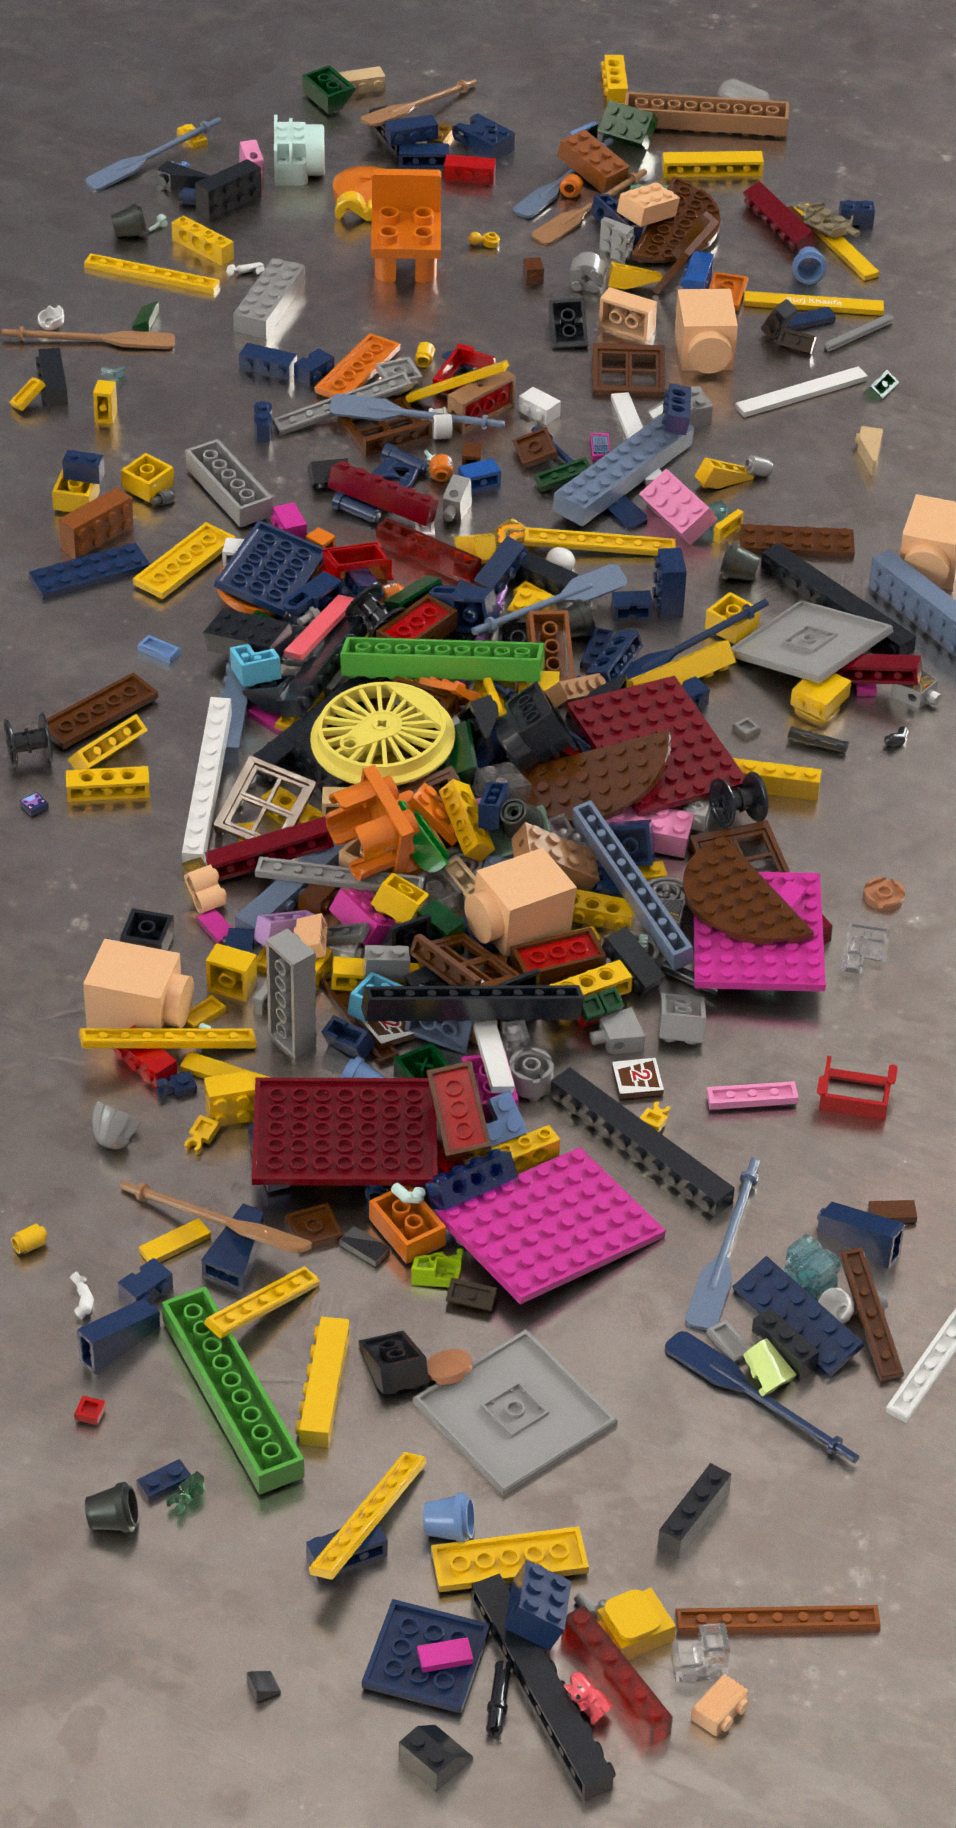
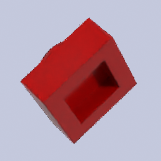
M82 1395L74 1413L75 1420L98 1425L106 1408V1401Z

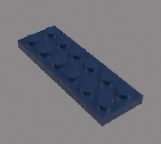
M135 542L39 568L28 573L29 579L42 600L138 574L147 568L150 563Z
M765 1256L732 1286L734 1291L759 1314L772 1308L819 1351L817 1367L828 1377H832L864 1347L863 1341L768 1256Z

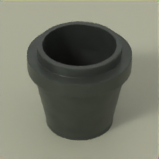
M133 203L130 207L111 215L117 238L145 237L144 233H147V228L140 205L137 206L136 203Z
M733 542L732 545L728 544L719 574H722V579L726 580L731 578L753 582L761 557L739 546V543Z
M580 599L573 601V604L563 609L568 610L571 638L590 637L593 635V631L596 629L595 622L585 601L582 602Z
M512 798L504 802L500 808L502 831L511 842V838L525 822L536 825L541 829L543 828V816L534 805L525 803L518 798Z
M126 1482L116 1483L115 1487L87 1496L85 1499V1514L89 1528L91 1530H122L123 1533L133 1532L135 1526L138 1525L139 1510L132 1486H128Z

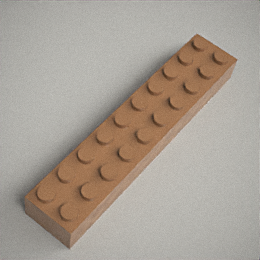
M626 92L625 105L654 113L659 119L656 128L663 130L677 129L679 131L693 130L695 132L709 131L712 133L726 132L728 134L787 136L789 102Z

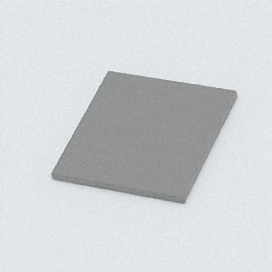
M800 600L732 646L731 649L736 659L821 683L893 632V626Z
M527 1329L474 1360L472 1372L465 1374V1378L462 1381L449 1385L436 1383L413 1397V1404L503 1497L615 1427L618 1419Z

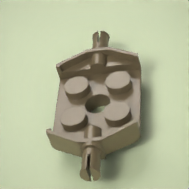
M799 202L796 205V209L804 212L802 222L833 238L848 234L857 237L860 234V230L852 227L853 216L848 220L843 216L837 215L825 209V202L811 205Z

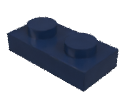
M178 1459L137 1479L136 1483L141 1493L150 1503L192 1482V1475L182 1461Z

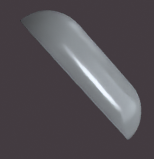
M729 79L723 82L717 93L718 97L771 100L766 91L736 79Z

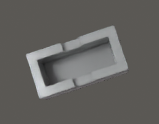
M365 945L363 957L364 979L371 972H374L381 976L390 977V980H404V975L409 973L410 967L408 946Z

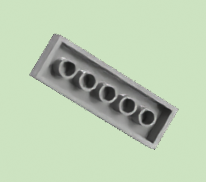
M272 258L233 313L234 332L267 339L305 284V265Z
M219 439L185 450L186 469L239 527L273 515L272 496Z
M287 928L266 940L268 1034L296 1059L316 1047V954L311 947H308L301 941L298 935L293 934Z

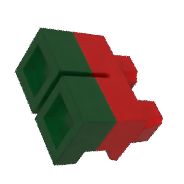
M616 986L584 997L581 1018L577 1021L583 1028L600 1022V1019L604 1016L621 1011L625 1005Z

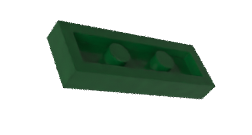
M583 457L534 475V479L540 492L568 483L589 468L590 464L587 458Z

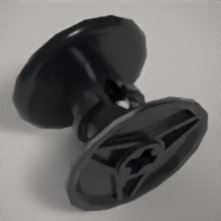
M382 582L373 583L365 588L351 601L345 611V615L348 617H353L363 612L366 616L365 619L374 624L368 635L369 638H376V630L406 610L403 607H398L388 612L385 608L386 605L377 600L383 589Z
M43 712L39 715L38 729L28 730V728H25L24 731L13 733L9 720L4 719L5 740L13 769L18 766L17 753L26 751L32 753V750L43 748L47 760L53 762L51 736Z
M753 771L747 773L742 781V787H735L733 791L724 779L716 778L712 781L709 790V804L712 815L720 827L724 829L731 827L735 821L736 811L742 813L746 810L749 817L756 822L765 820L769 808L768 793L758 773Z

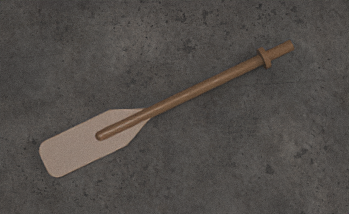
M475 79L467 82L460 80L456 86L416 101L390 105L360 117V121L369 126H380L385 124V121L407 116L414 108L456 92L466 93L468 88L477 84V81Z
M643 168L637 173H629L625 181L604 194H609L612 197L629 185L638 184L639 179L647 174V170ZM593 201L581 209L559 214L533 231L532 239L545 246L556 242L579 227L585 214L591 211Z
M20 326L19 330L2 329V336L19 337L20 341H23L24 337L104 341L121 347L171 349L175 344V335L171 333L119 331L108 334L24 330V326Z
M122 1181L120 1184L121 1190L135 1194L138 1201L144 1202L150 1199L228 1226L241 1236L291 1253H302L311 1249L312 1246L311 1241L259 1223L236 1220L152 1191L149 1184L141 1183L137 1186Z

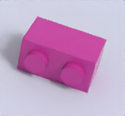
M292 502L274 506L273 515H271L272 525L302 539H306L307 523L296 504Z

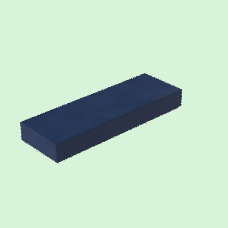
M829 307L797 313L786 328L798 330L836 321V316Z
M595 627L596 629L593 631V635L581 659L580 668L589 669L614 636L613 630Z

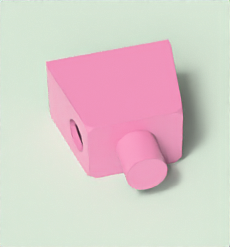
M257 140L240 142L239 163L249 159L261 167L262 179L264 159Z

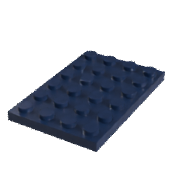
M258 520L215 580L214 587L285 617L288 612L283 610V601L310 581L322 563L324 547Z

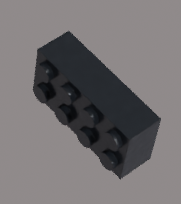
M246 159L196 182V212L207 220H211L261 197V167Z
M224 608L203 632L208 651L229 656L231 647L249 644L254 653L274 649L281 658L284 655V650L294 641L289 622Z
M311 731L294 738L293 768L297 774L317 782L315 792L319 797H322L323 787H349L354 785L333 776L317 762L311 749Z

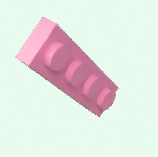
M795 1081L707 1087L706 1090L710 1110L798 1104L799 1098Z

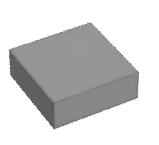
M747 717L734 723L732 730L742 739L747 740L759 734L761 727Z

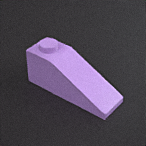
M308 910L258 915L254 940L266 948V940L287 928L294 934V927L297 925L298 918L315 914Z

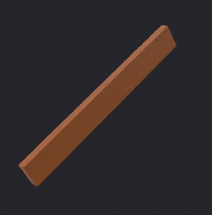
M878 1605L675 1609L677 1635L880 1631L881 1628Z

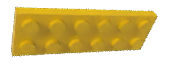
M205 522L133 578V585L164 599L218 557L223 551L226 538H235V536Z
M579 1526L468 1540L465 1543L452 1542L431 1545V1554L439 1592L470 1589L473 1583L499 1573L504 1582L512 1583V1580L526 1560L539 1564L545 1569L561 1576L589 1573V1565Z

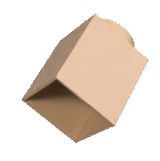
M678 289L675 340L681 371L715 373L721 370H734L738 324L731 289Z
M916 494L902 534L899 557L939 588L953 591L956 582V502Z
M540 848L477 870L475 892L467 895L465 899L466 919L472 933L481 943L492 941L501 954L508 957L510 956V946L571 932L577 887L544 848Z
M104 939L83 983L87 1028H130L133 1025L137 1028H170L171 1026L183 1028L192 1006L194 980L192 976L181 974L180 953Z

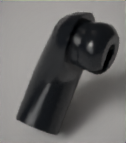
M900 727L898 733H891L885 736V744L887 746H902L906 741L908 729Z

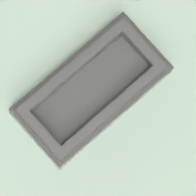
M727 1320L707 1329V1336L727 1358L736 1364L745 1361L743 1354L751 1347Z

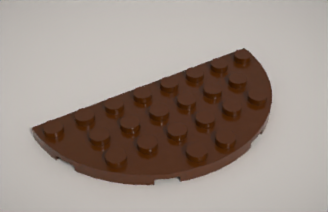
M674 176L667 190L680 197L676 216L648 224L631 254V260L640 263L677 261L678 259L671 252L704 212L707 211L719 223L696 250L699 252L704 251L714 242L720 229L721 218L719 208L714 199L702 188L699 190L692 186L691 182Z
M667 730L536 764L525 772H520L518 769L513 770V780L519 794L526 803L535 807L540 805L545 807L548 820L558 823H573L572 808L589 800L593 802L602 817L608 820L622 814L623 810L633 803H639L655 787L665 771L664 765L667 757L670 756L671 734Z
M724 836L704 845L689 860L683 874L685 901L695 917L710 929L716 928L725 932L726 937L738 941L761 945H773V942L782 941L793 944L813 938L814 931Z

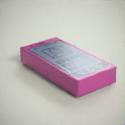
M590 433L592 461H598L611 451L609 434Z

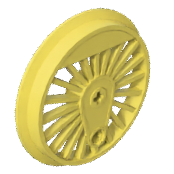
M374 682L353 687L333 698L315 721L311 731L310 742L317 762L327 772L341 780L353 784L361 782L363 768L373 765L374 757L382 754L383 764H375L381 776L386 777L389 775L396 785H401L430 774L444 763L454 746L455 728L449 713L426 691L404 683ZM377 698L379 711L374 709L369 699ZM382 698H390L386 710H383ZM398 699L400 701V704L393 710L395 702ZM363 701L369 712L358 705L357 702ZM350 707L356 713L346 710L345 708ZM337 714V715L342 716V717H345V718H338V717H334V716ZM327 725L342 726V727L326 728ZM426 728H436L438 731L426 730ZM342 735L328 740L324 738V736ZM419 737L430 738V739H436V740L432 743V742H429V741H427V740L421 739V738H419ZM409 743L422 747L426 750L421 753ZM340 745V748H338L337 750H333L331 748ZM398 746L402 747L413 757L405 760ZM392 750L399 762L388 764L387 752Z

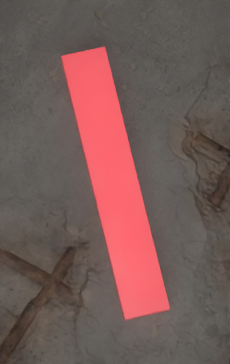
M338 595L284 650V657L302 661L344 618L346 608L354 598Z

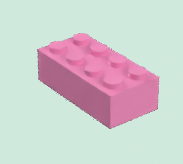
M667 469L639 493L646 505L689 545L696 541L718 520L711 509Z
M630 805L623 810L622 814L606 820L609 825L610 822L652 819L655 852L685 858L695 813L667 809L638 817Z

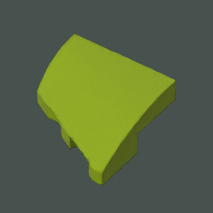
M464 1248L456 1249L457 1254L447 1256L443 1252L415 1256L411 1269L412 1285L449 1288L451 1278L460 1279Z

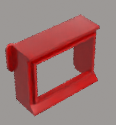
M457 344L455 350L433 377V384L452 378L461 365L480 369L496 364V359L494 356L476 352L472 346ZM462 385V386H459V387H456V388H453V389H450V390H447V391H444V392H441V393L448 395V394H450V393H452V392H454V391L460 389L461 387H463V386H465V385Z
M378 542L323 549L321 572L325 571L341 580V572L379 567L387 580H394L392 559L389 560L378 546Z
M827 1056L824 1076L819 1077L817 1094L820 1095L819 1110L886 1120L891 1084L896 1083L898 1067L896 1065H889L888 1077L830 1068L832 1056ZM836 1079L885 1087L883 1102L827 1093L829 1080Z

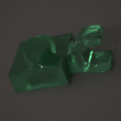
M196 1471L179 1485V1490L167 1497V1507L178 1503L175 1507L176 1514L179 1515L184 1512L185 1505L187 1506L193 1500L199 1499L205 1492L204 1476Z

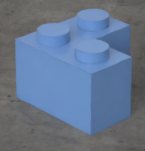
M510 1090L487 1101L486 1104L494 1122L486 1124L491 1147L528 1133Z

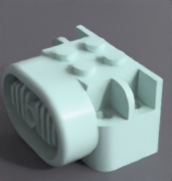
M274 115L275 186H301L308 183V176H323L325 174L324 125L293 122V118H289V122H278V116Z

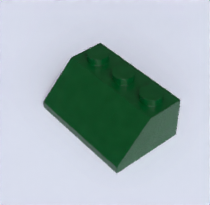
M330 65L302 75L303 93L328 114L341 110L355 91V86Z
M425 575L385 599L386 610L390 612L398 607L409 608L429 594L433 587L443 586L441 578Z
M464 721L454 725L455 742L453 749L444 763L437 768V771L439 772L452 766L460 781L469 784L477 769L470 721ZM445 781L441 783L440 789L443 788L448 782Z

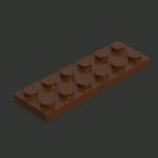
M741 524L740 546L754 554H762L766 549L779 543L797 556L854 558L855 555L854 529Z
M133 672L47 718L51 740L64 750L158 698V691Z

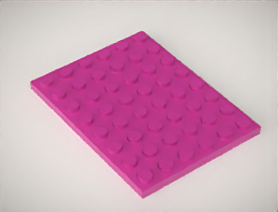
M758 872L777 893L787 880L807 887L806 894L794 911L814 931L812 939L788 944L787 941L773 942V945L742 942L726 937L725 932L716 928L710 929L694 915V988L825 992L820 873Z
M581 1147L436 1210L437 1217L443 1222L446 1229L519 1304L662 1239L666 1233V1230Z

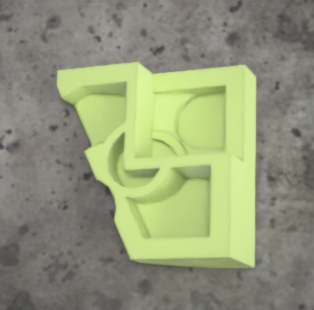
M767 1338L743 1354L751 1368L752 1377L758 1379L762 1385V1388L759 1390L762 1397L774 1392L779 1386L790 1382L797 1375Z

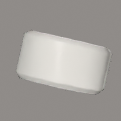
M446 407L441 409L430 408L428 412L444 413L443 415L433 416V420L429 419L432 422V438L434 440L451 438L452 415L448 414Z

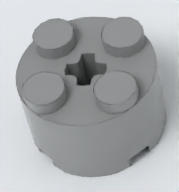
M582 252L579 256L573 258L569 274V281L573 290L591 291L592 293L599 291L603 285L606 271V263L599 258V255L592 252Z
M530 1048V1051L524 1052L522 1049L515 1052L510 1058L509 1066L517 1095L528 1098L531 1101H538L551 1089V1080L554 1073L552 1058L546 1051L538 1048Z

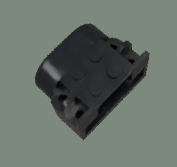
M537 681L511 697L505 703L507 712L497 718L493 726L498 741L520 772L527 771L539 762L545 763L554 756L556 758L561 757L560 752L569 746L572 747L574 752L578 750L562 716Z

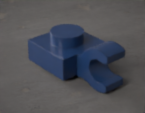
M190 1071L169 1076V1081L165 1078L156 1080L158 1085L156 1092L159 1097H164L171 1093H174L175 1097L197 1093V1085Z

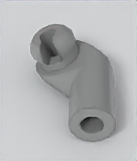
M580 1592L574 1597V1601L581 1610L591 1617H597V1610L605 1607L607 1601L604 1599L598 1603H592L584 1592Z

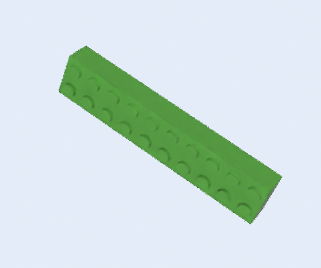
M346 637L340 653L341 676L349 678L367 676L368 678L387 677L388 679H394L396 676L414 680L421 677L429 679L432 676L449 681L463 679L473 682L491 677L492 681H506L508 683L526 681L527 683L541 681L545 665L544 643Z
M206 1286L163 1301V1322L259 1495L304 1478V1458L233 1333L220 1339L204 1325L207 1317L219 1311Z

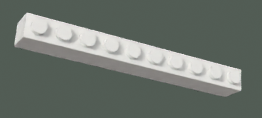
M210 697L182 849L183 869L197 870L205 867L206 858L204 852L208 850L232 717L231 698Z

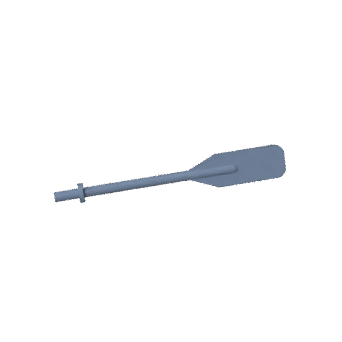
M220 117L209 122L204 120L200 122L199 127L144 155L122 159L88 176L85 179L86 184L95 191L103 190L136 173L147 160L203 132L205 134L210 133L211 128L222 123Z
M609 137L601 143L609 147L614 142V139ZM571 168L557 181L538 187L513 208V213L523 218H533L558 197L560 183L566 175L576 174L577 172Z
M335 394L329 407L330 413L334 416L383 421L401 416L433 420V416L444 414L404 409L386 399L348 394ZM451 414L452 422L481 425V428L485 430L487 426L505 427L504 420L488 419V415L478 418Z
M606 565L573 578L563 591L556 596L496 619L493 617L486 618L484 624L471 629L472 634L477 635L487 630L490 633L496 632L498 626L526 616L529 611H539L562 601L573 602L577 599H580L582 602L591 601L625 587L627 578L618 565Z
M756 1157L751 1158L747 1171H743L740 1175V1181L743 1184L721 1250L700 1272L685 1316L686 1324L689 1327L707 1331L708 1328L719 1323L732 1284V1273L728 1255L751 1186H755L758 1182L756 1171L760 1161Z

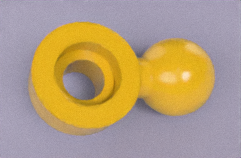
M472 232L468 236V241L472 245L482 243L487 248H497L500 237L494 232L485 233L483 236L478 232Z

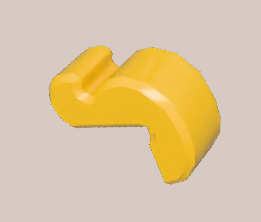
M348 191L339 196L334 210L335 217L338 220L349 209L366 222L372 221V200H368V203H365L363 196L354 191Z

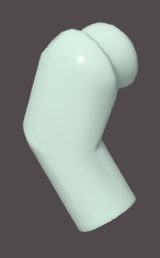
M395 1183L391 1187V1192L403 1203H421L426 1194L425 1190L421 1187H415L413 1192L407 1191L400 1183Z

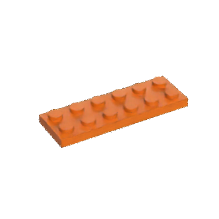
M369 333L315 386V393L332 398L335 394H343L364 386L377 373L376 364L389 361L400 350V343Z

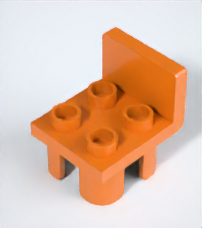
M372 170L371 258H375V277L379 281H396V258L415 259V281L418 283H428L437 277V259H441L440 170Z
M375 764L363 768L361 782L329 795L330 802L332 804L338 803L340 808L330 811L326 815V825L333 842L338 846L359 839L363 850V857L352 861L349 865V870L358 881L384 870H388L389 873L413 876L424 873L426 871L421 869L411 856L415 852L412 842L413 836L419 832L417 820L412 813L415 809L408 803L414 793L408 790L399 794L392 777L389 775L382 777ZM400 800L406 802V806L409 809L402 811L398 802ZM427 822L429 827L432 829L437 838L443 844L435 829Z

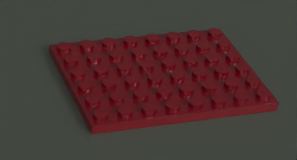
M675 675L567 703V711L593 750L669 730L671 734V751L664 765L665 771L648 795L639 803L631 805L638 817L708 799L710 785L716 778L724 779L730 785L732 791L735 790V787H742L745 775Z
M255 1077L252 1185H394L395 1183H400L402 1186H437V1117L428 1078Z

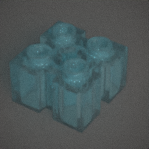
M807 1233L787 1247L786 1261L789 1263L785 1266L784 1272L814 1299L818 1301L823 1292L829 1288H837V1274L840 1271L841 1259L835 1253L830 1252L828 1249L823 1251L820 1242L813 1239Z

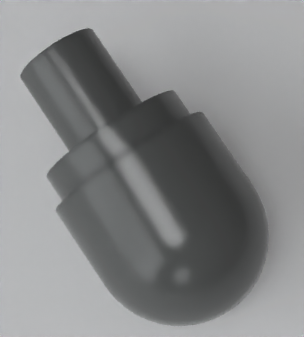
M171 489L159 491L151 499V504L153 506L157 504L160 506L168 505L174 501L175 493Z

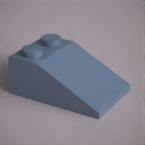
M473 1020L441 1022L406 1021L405 1030L414 1033L415 1037L466 1054Z

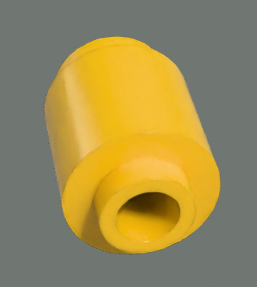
M422 342L418 345L415 361L421 368H426L432 363L435 347L431 343Z
M35 1223L16 1232L15 1236L11 1237V1242L18 1254H26L45 1245L48 1235L43 1226Z

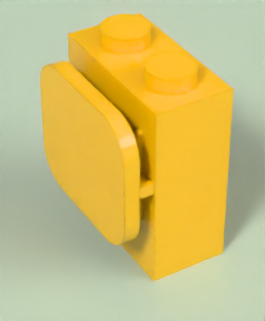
M836 673L821 683L802 679L792 689L790 705L794 706L796 712L816 722L826 723L839 712L840 705L850 696L851 680Z
M652 1588L644 1591L634 1589L610 1598L606 1601L605 1607L597 1610V1619L595 1621L597 1633L600 1636H604L611 1655H615L620 1663L675 1640L676 1625Z

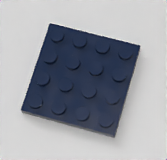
M392 1599L362 1679V1688L462 1713L490 1632V1624ZM468 1637L473 1664L422 1673L417 1646Z

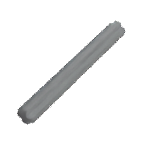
M889 313L826 341L824 348L827 351L839 348L892 324L894 317Z

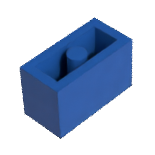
M493 458L458 466V475L471 479V493L501 486V470Z

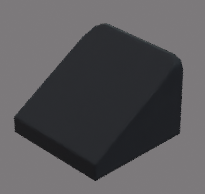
M271 1671L247 1672V1683L256 1702L281 1693Z

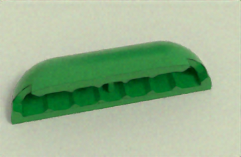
M401 800L398 802L402 811L409 809L406 806V802ZM415 810L412 813L417 820L419 832L413 836L412 842L415 852L411 856L421 869L427 872L440 871L450 863L447 861L449 853L421 814Z

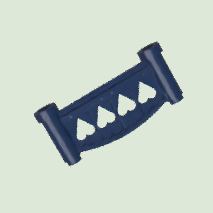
M387 443L381 452V460L383 462L371 474L381 475L383 479L399 480V485L411 488L418 474L425 475L428 472L429 464L398 450L395 445ZM395 470H408L409 472H406L405 476H399ZM339 491L336 492L331 503L332 508L338 511L344 510L371 523H377L381 517L380 512L384 511V509Z

